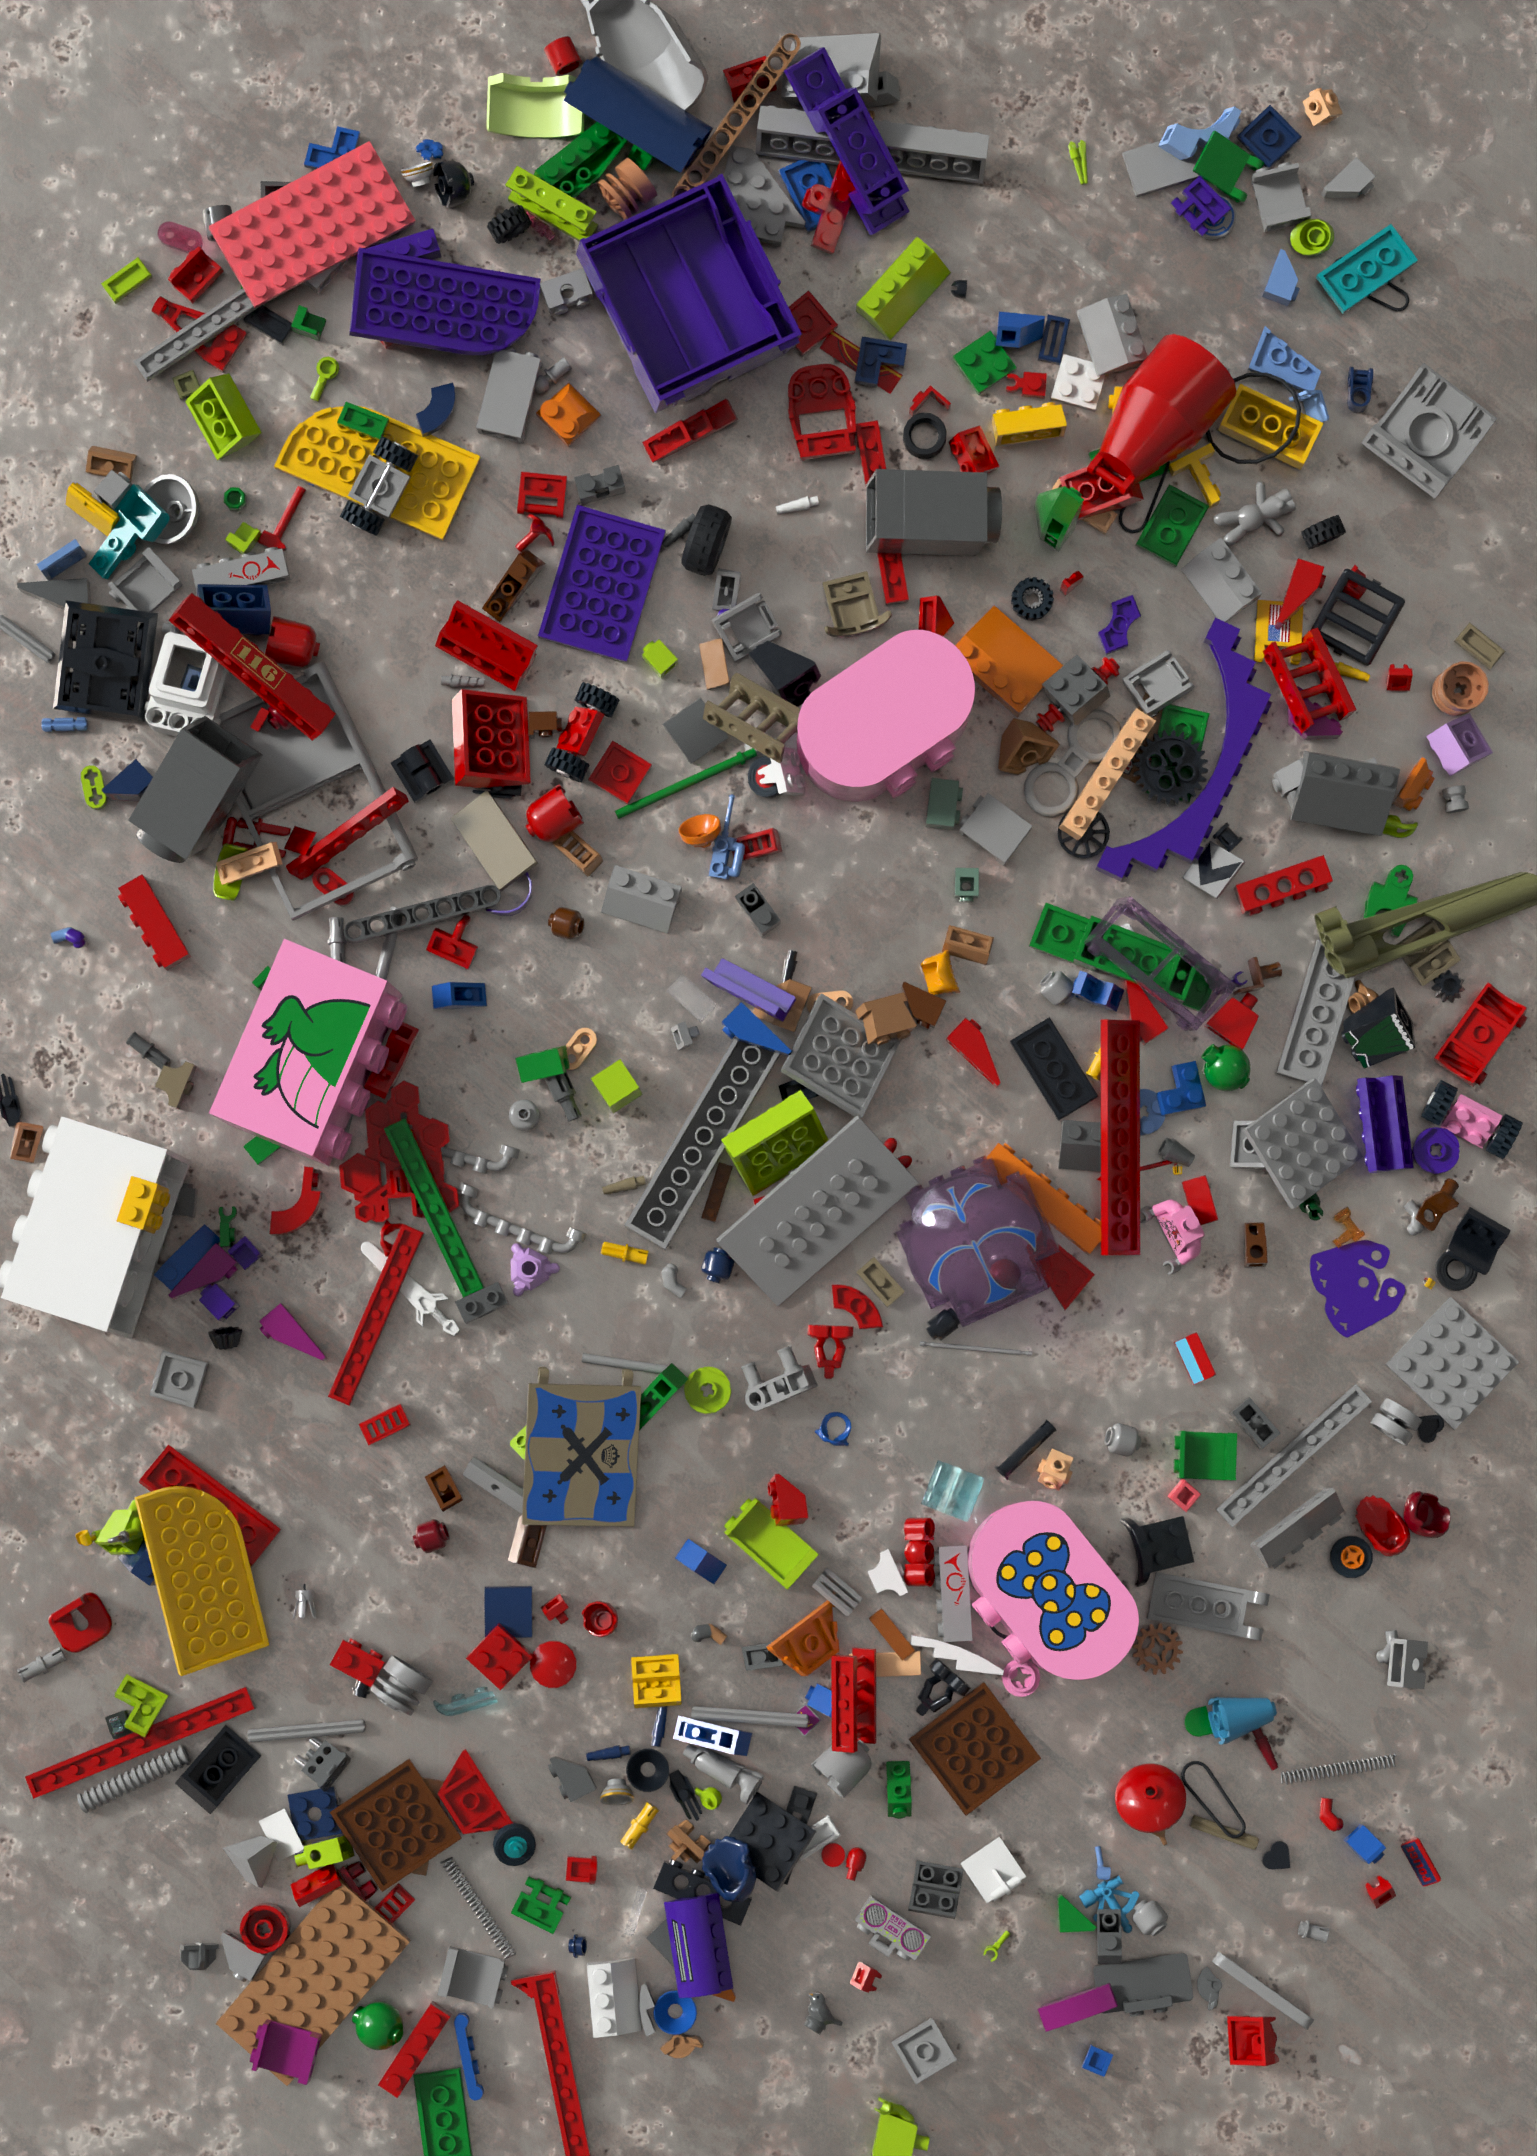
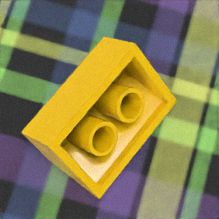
M1055 402L1044 403L1042 407L1033 408L1031 405L1022 406L1017 411L1000 409L996 411V414L992 415L996 446L1064 437L1067 427L1062 405H1055Z

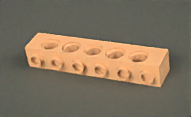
M1137 708L1132 712L1059 826V829L1076 840L1082 838L1156 720Z

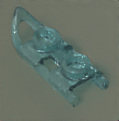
M480 1687L474 1690V1696L466 1698L465 1694H457L451 1698V1704H440L436 1700L433 1701V1704L439 1713L446 1716H455L497 1703L496 1697L492 1698L494 1697L493 1691L489 1692L487 1687Z

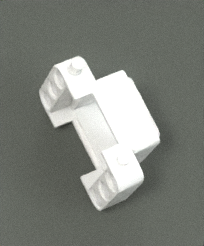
M164 623L162 632L167 634L164 636L150 683L149 693L151 697L149 702L147 701L145 704L147 723L156 732L176 737L181 728H175V724L180 720L185 721L183 726L185 727L206 716L220 725L221 719H219L220 712L218 711V706L229 671L188 636L178 634L180 630L176 626ZM175 646L207 654L197 689L194 692L164 685ZM155 716H163L159 723H153Z

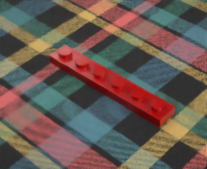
M392 787L309 848L306 855L301 854L287 864L288 872L301 880L309 877L312 872L328 863L338 853L346 850L349 845L365 836L368 831L381 824L394 812L399 811L402 806L409 802L407 795Z

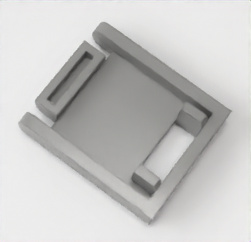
M761 593L753 595L712 619L716 630L734 661L749 654L756 646L763 644L767 640L771 641L782 634L780 629L770 631L778 626L766 602L761 601L755 604L763 598ZM730 626L739 641L733 647L723 629Z
M1169 650L1122 678L1126 688L1148 716H1152L1191 692L1195 687L1192 682L1188 683L1189 677L1175 657L1168 660L1172 656ZM1140 684L1150 696L1145 702L1135 689Z

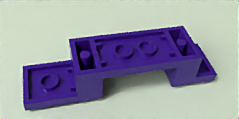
M825 47L818 49L785 69L784 73L815 132L827 133L856 189L848 195L869 235L875 234L909 213L910 210L902 197L909 189L856 87L845 88Z

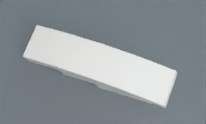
M911 1635L910 1645L934 1648L933 1657L956 1660V1670L1003 1675L1004 1670L988 1660L961 1647L936 1639Z

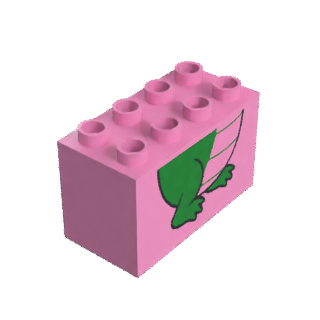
M284 939L209 1114L227 1125L326 1166H330L333 1157L342 1160L352 1140V1134L345 1132L352 1114L361 1117L370 1099V1091L363 1088L369 1072L372 1071L379 1074L387 1060L389 1048L381 1045L387 1030L391 1028L397 1031L405 1018L407 1005L400 1002L402 994L387 980Z

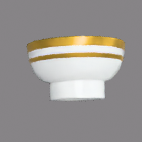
M433 163L418 164L405 168L401 172L406 180L412 182L413 187L424 185L430 182L429 176L433 172Z

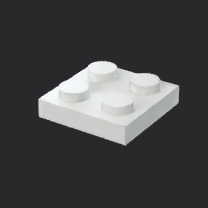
M1063 354L1050 400L1095 412L1105 375L1097 376L1093 362Z

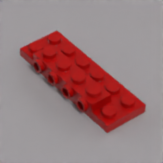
M170 1445L164 1449L139 1480V1483L151 1492L166 1487L184 1486L202 1490L217 1498L231 1511L238 1522L251 1568L281 1531L279 1527Z

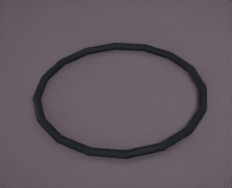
M1246 373L1233 378L1234 382H1238L1248 377H1268L1282 383L1292 394L1297 408L1295 427L1288 440L1274 453L1259 459H1236L1224 454L1217 447L1208 429L1206 432L1208 441L1221 457L1237 464H1258L1276 457L1291 443L1300 425L1301 406L1296 392L1284 379L1269 373Z

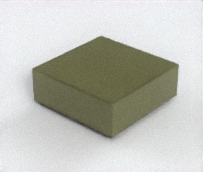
M194 370L172 378L181 401L190 397L200 387Z

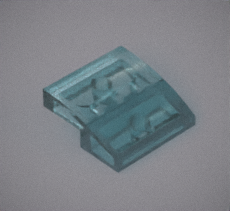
M938 1460L921 1504L968 1522L985 1478Z

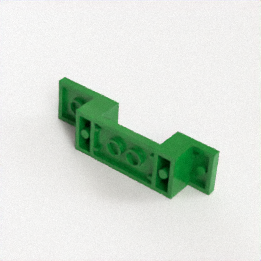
M1049 903L1044 905L1029 947L1093 972L1095 969H1099L1161 993L1159 997L1200 1013L1205 1011L1220 971L1218 968L1200 962L1201 957L1092 915L1088 919Z

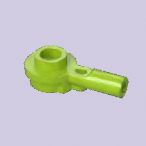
M323 357L317 363L316 369L319 378L310 396L312 400L317 402L321 397L327 380L335 378L339 373V364L332 357Z

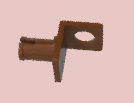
M1257 957L1249 959L1248 966L1253 986L1237 989L1233 992V995L1258 991L1265 987L1263 980L1281 977L1282 969L1276 970L1281 967L1280 963L1275 962L1260 966Z
M1450 1178L1445 1180L1440 1191L1425 1198L1415 1219L1428 1230L1434 1231L1443 1214L1458 1207L1459 1203L1452 1197L1459 1188V1184ZM1425 1210H1430L1433 1213V1222H1428L1425 1219Z

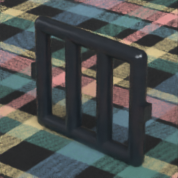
M1347 568L1343 570L1311 629L1318 627L1325 644L1334 648L1333 652L1340 656L1343 653L1361 664L1369 666L1402 610L1405 599L1380 586L1381 582L1375 579L1371 581ZM1348 580L1394 603L1389 614L1386 615L1343 592ZM1337 600L1383 623L1377 635L1334 613L1332 609ZM1328 619L1372 643L1366 655L1322 632L1321 629L1326 620Z

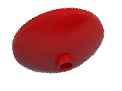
M1142 1764L1130 1769L1120 1779L1116 1787L1115 1804L1120 1817L1128 1826L1144 1833H1158L1171 1828L1182 1817L1186 1807V1790L1178 1775L1169 1768L1158 1764ZM1148 1790H1153L1155 1793L1154 1795L1150 1796L1147 1795L1146 1792Z

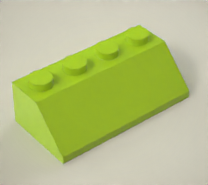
M916 237L858 301L856 312L891 341L951 272L935 251L919 237Z

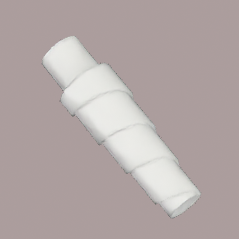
M806 496L776 506L777 514L811 509L810 507L819 505L818 497L808 498Z

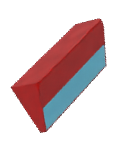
M1197 1332L1174 1342L1193 1385L1216 1375Z

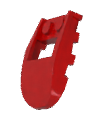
M817 364L805 366L798 369L790 378L788 384V414L802 461L841 454H855V400H853L850 391L851 387L845 372L836 365ZM844 409L847 429L801 434L799 415Z

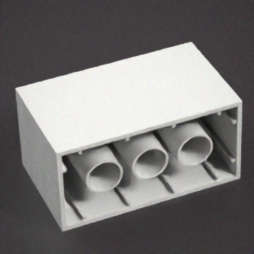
M61 1116L59 1125H50L44 1136L42 1149L44 1152L49 1153L44 1170H35L28 1184V1197L34 1198L29 1215H21L13 1229L12 1240L19 1243L13 1262L6 1260L0 1268V1288L4 1289L1 1298L132 1339L190 1160L167 1149ZM131 1176L169 1189L170 1201L161 1215L163 1217L162 1225L159 1230H156L155 1234L116 1221Z

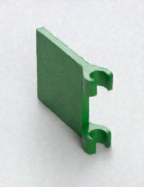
M1213 131L1193 172L1226 193L1234 202L1240 203L1246 200L1247 193L1234 186L1245 165L1250 170L1256 171L1263 167L1264 162L1250 155L1217 131Z

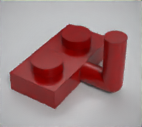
M464 915L457 923L453 935L435 928L426 951L469 969L478 946L461 939L465 928L471 922V917Z

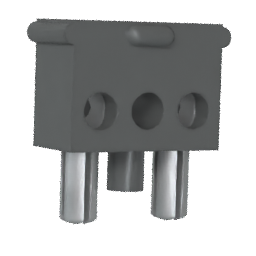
M311 1737L315 1742L309 1739V1743L317 1748V1751L309 1749L306 1752V1756L310 1758L309 1761L297 1755L296 1757L299 1760L294 1758V1762L301 1766V1771L315 1781L318 1787L325 1792L349 1764L351 1758L345 1752L341 1753L326 1740L321 1742L316 1737Z

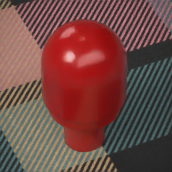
M855 1847L848 1853L846 1868H849L846 1876L848 1880L855 1881L857 1872H862V1869H864L867 1855L862 1848Z

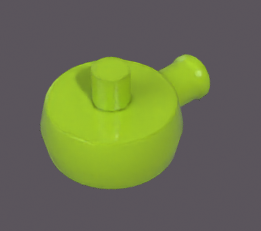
M697 1787L694 1790L695 1795L700 1797V1801L705 1808L713 1810L720 1806L722 1796L716 1788L708 1787L701 1790Z

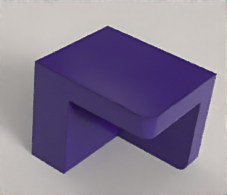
M246 1236L227 1251L245 1271L263 1256Z

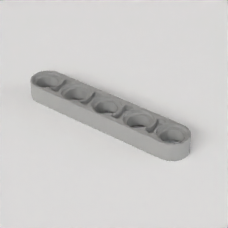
M1218 1951L1212 1960L1213 1963L1308 2030L1314 2019Z

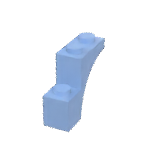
M1235 106L1225 109L1221 117L1206 129H1190L1178 123L1167 127L1158 147L1179 160L1190 158L1195 154L1198 145L1205 148L1213 131H1217L1230 140L1229 136L1237 128L1242 111Z

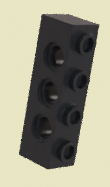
M672 1859L669 1862L664 1860L653 1889L676 1899L698 1897L697 1888L702 1884L710 1888V1894L718 1893L712 1886L710 1879L704 1877V1872L695 1868L688 1871L682 1868L683 1863ZM679 1875L686 1876L689 1881L688 1885L684 1888H679L675 1884V1878ZM749 1896L742 1902H732L726 1907L721 1905L723 1919L741 1926L752 1897Z

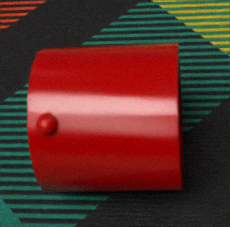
M569 36L558 38L544 48V52L557 76L568 74L582 64V60Z

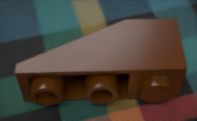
M528 549L519 553L482 609L498 622H501L533 583L546 563Z

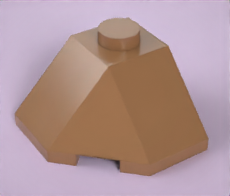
M1013 718L1001 737L998 768L1000 771L1019 775L1027 771L1026 767L1036 763L1041 765L1048 762L1060 744L1032 722Z
M789 979L776 985V987L796 997V1001L783 1022L755 1007L753 1014L771 1024L795 1032L812 987Z

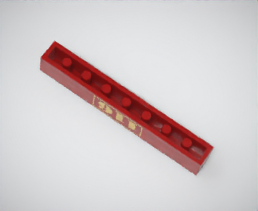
M191 593L181 602L168 621L312 741L323 733L336 715L329 705L314 696L310 689L302 686L295 680L292 674L277 665L273 658L268 657L255 643L246 639L237 628L227 623L218 612L208 607L200 597Z

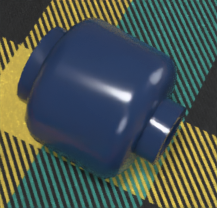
M714 1247L713 1250L706 1252L701 1271L707 1275L706 1280L720 1283V1280H728L730 1278L735 1261L725 1250Z

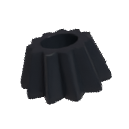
M1447 970L1446 973H1441L1438 978L1433 979L1435 985L1431 988L1436 991L1435 997H1441L1443 1003L1447 1000L1453 1003L1455 998L1460 999V992L1465 990L1462 986L1464 980L1459 978L1458 973L1452 974L1450 970Z
M232 1326L220 1327L219 1329L209 1331L208 1334L216 1349L227 1350L239 1345L242 1329Z

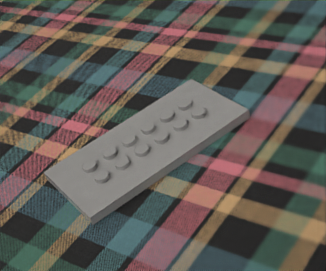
M857 1115L721 1234L716 1241L763 1292L779 1306L915 1187L918 1181Z

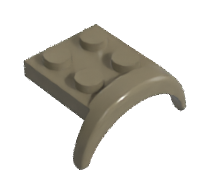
M867 571L822 582L834 626L824 627L827 635L841 638L863 634L881 627L892 617L890 610L879 616Z

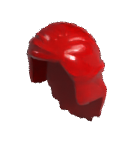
M1372 1495L1362 1499L1356 1508L1357 1514L1355 1517L1358 1520L1361 1531L1370 1540L1374 1549L1388 1557L1399 1555L1405 1551L1411 1537L1409 1528L1402 1517L1382 1497L1377 1498Z

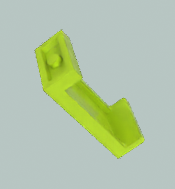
M756 1497L753 1501L748 1498L739 1508L743 1512L737 1519L732 1516L724 1525L727 1529L724 1533L788 1590L819 1554L787 1525L776 1526L775 1519L771 1517V1511Z

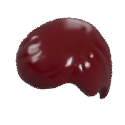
M1416 1491L1407 1497L1403 1517L1405 1524L1413 1533L1427 1538H1439L1449 1530L1451 1521L1449 1508L1442 1506L1438 1502L1439 1498L1437 1496Z

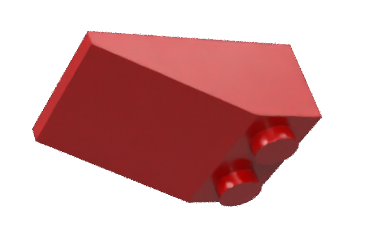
M1102 464L1101 467H1103L1116 477L1120 478L1121 480H1126L1125 477L1121 476L1105 464ZM1087 467L1059 477L1062 487L1065 486L1068 489L1070 487L1075 488L1082 494L1081 498L1084 499L1078 520L1124 508L1144 500L1139 482L1124 496L1112 484L1096 474L1092 475L1087 472Z

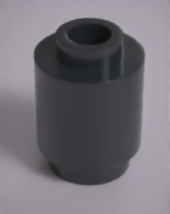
M950 1307L948 1310H942L927 1321L929 1327L926 1328V1331L933 1340L938 1338L941 1341L958 1329V1325L962 1321Z

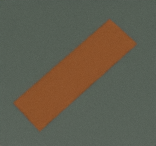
M882 1608L869 1618L902 1661L915 1651Z

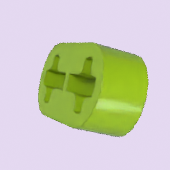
M86 766L81 772L85 801L91 809H103L107 804V796L102 792V789L105 787L102 772L96 766ZM89 771L98 774L94 778V786H92L89 779H86V776H89ZM93 790H96L97 794L102 797L98 805L90 801V799L94 798Z

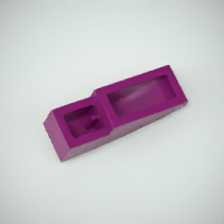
M1108 1983L1044 2004L1038 2008V2012L1044 2029L1047 2032L1117 2007L1118 2004L1111 1984Z

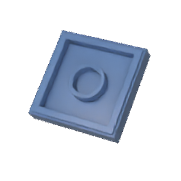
M74 539L36 565L46 579L50 581L86 557V553L77 540Z

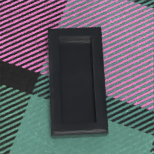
M263 305L243 319L245 323L281 345H284L293 331L291 322Z

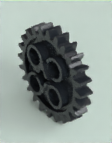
M1163 730L1161 738L1154 733L1153 742L1146 738L1145 743L1147 747L1140 745L1138 748L1142 754L1136 753L1134 756L1139 762L1132 764V767L1138 769V771L1133 773V776L1140 777L1136 785L1143 784L1144 787L1141 793L1150 792L1149 800L1156 796V804L1165 799L1166 806L1169 805L1170 800H1173L1177 806L1180 798L1186 803L1188 801L1187 795L1193 798L1196 796L1193 789L1201 791L1202 786L1198 782H1206L1207 780L1201 774L1208 773L1209 769L1202 767L1207 764L1208 760L1201 759L1205 751H1197L1200 743L1192 745V736L1185 740L1184 732L1179 737H1176L1175 730H1172L1170 736H1167L1166 731ZM1174 747L1179 748L1182 756L1180 758L1172 757L1170 749ZM1161 749L1165 751L1169 765H1175L1173 773L1176 779L1180 782L1179 787L1175 783L1172 772L1170 770H1165V768L1167 767V761L1161 754ZM1157 757L1161 762V766L1157 768L1152 767L1149 764V759ZM1183 768L1189 769L1192 777L1184 779L1180 775V770ZM1167 778L1171 782V787L1167 789L1162 788L1159 785V780Z

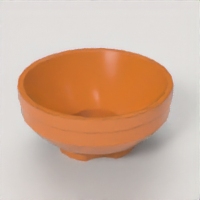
M711 814L691 817L679 827V834L682 840L695 848L710 846L721 831L719 818Z

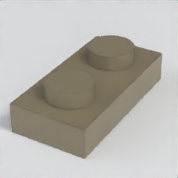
M875 1257L856 1272L887 1308L905 1293Z

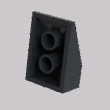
M225 1725L175 1784L211 1814L261 1755Z

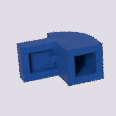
M1080 971L1075 979L1072 991L1076 998L1084 1002L1115 1012L1118 1010L1124 993V989L1116 984L1099 980L1083 971Z

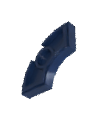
M453 383L431 388L432 398L430 404L423 411L416 414V420L422 437L429 436L443 427L453 412L455 405V387Z

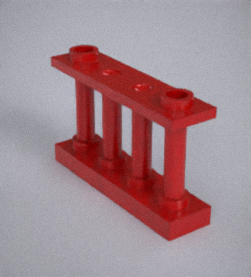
M1318 627L1311 629L1303 636L1302 643L1279 650L1275 641L1263 651L1265 662L1270 666L1293 715L1294 723L1299 728L1301 734L1308 731L1314 725L1313 720L1335 713L1339 721L1347 719L1357 710ZM1306 651L1312 663L1289 670L1284 658ZM1316 672L1322 684L1299 691L1294 679ZM1325 692L1331 704L1309 712L1303 699Z
M852 1648V1656H831L832 1751L857 1752L859 1740L867 1744H876V1649Z

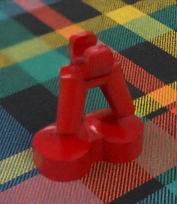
M808 1325V1336L818 1339L814 1345L817 1366L824 1368V1377L826 1379L834 1377V1368H841L846 1351L842 1340L853 1337L854 1326ZM829 1338L835 1341L837 1347L832 1360H827L823 1349L826 1340Z

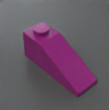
M216 1243L168 1296L171 1299H177L206 1288L209 1284L219 1283L225 1278L229 1280L238 1271L236 1266L239 1263Z
M282 1303L259 1320L262 1325L259 1329L267 1339L272 1337L276 1341L322 1361L327 1359L325 1354Z

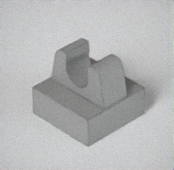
M686 1022L678 1023L671 1028L678 1050L689 1047L693 1044L692 1039L700 1035L697 1026L688 1028Z

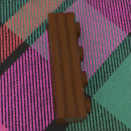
M721 1162L718 1163L701 1219L716 1222L733 1166Z

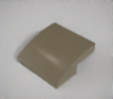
M1430 920L1396 945L1409 944L1441 930L1434 920ZM1448 940L1401 957L1422 986L1461 960Z

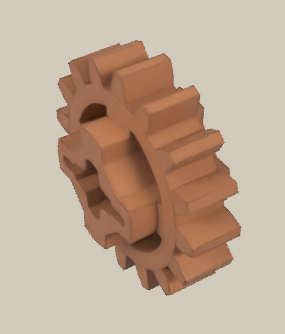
M1158 1623L1157 1629H1154L1152 1624H1149L1148 1631L1141 1628L1140 1631L1143 1635L1141 1637L1136 1635L1135 1639L1138 1643L1132 1645L1133 1648L1137 1649V1652L1132 1654V1657H1139L1140 1659L1136 1663L1137 1666L1144 1664L1143 1671L1145 1672L1152 1668L1153 1675L1157 1674L1158 1669L1161 1670L1162 1674H1166L1167 1667L1174 1670L1175 1668L1172 1663H1180L1177 1654H1183V1651L1178 1649V1646L1183 1644V1642L1175 1640L1178 1633L1170 1634V1626L1163 1630L1161 1623ZM1158 1633L1166 1635L1171 1641L1164 1642L1160 1640ZM1149 1636L1150 1641L1147 1647L1142 1648L1144 1640ZM1155 1641L1158 1645L1163 1646L1159 1656L1151 1651L1155 1647ZM1173 1649L1171 1658L1166 1662L1165 1656L1167 1652ZM1144 1657H1153L1157 1665L1150 1664Z

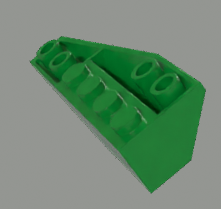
M596 122L537 168L534 176L575 199L600 179L628 140Z
M1063 486L1040 493L1036 498L1034 506L1040 539L1058 552L1075 530L1084 499L1081 498L1082 494L1072 487L1068 489Z

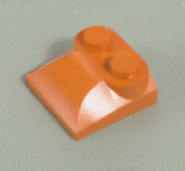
M567 383L550 400L545 401L536 412V415L568 447L601 416L570 383Z
M1422 757L1416 763L1392 804L1399 808H1405L1408 811H1411L1412 808L1417 810L1423 800V797L1420 796L1423 789L1428 790L1435 779L1432 777L1433 771L1428 769L1425 758Z

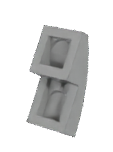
M647 1982L641 1985L639 2003L643 2029L646 2036H649L656 2031L648 2013V2009L655 2007V2002Z

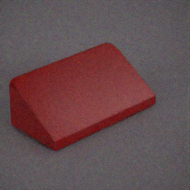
M1206 1175L1183 1181L1182 1185L1187 1203L1198 1218L1200 1225L1218 1221Z

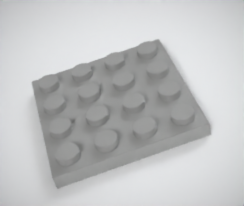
M820 994L781 1072L854 1117L858 1115L862 1118L900 1041L892 1038L890 1042L883 1045H878L877 1043L868 1045L863 1018L858 1019L855 1013L824 994Z
M1316 1078L1309 1080L1243 1129V1132L1290 1209L1299 1206L1363 1158V1155Z
M1449 1297L1385 1365L1455 1430L1519 1361L1452 1297Z

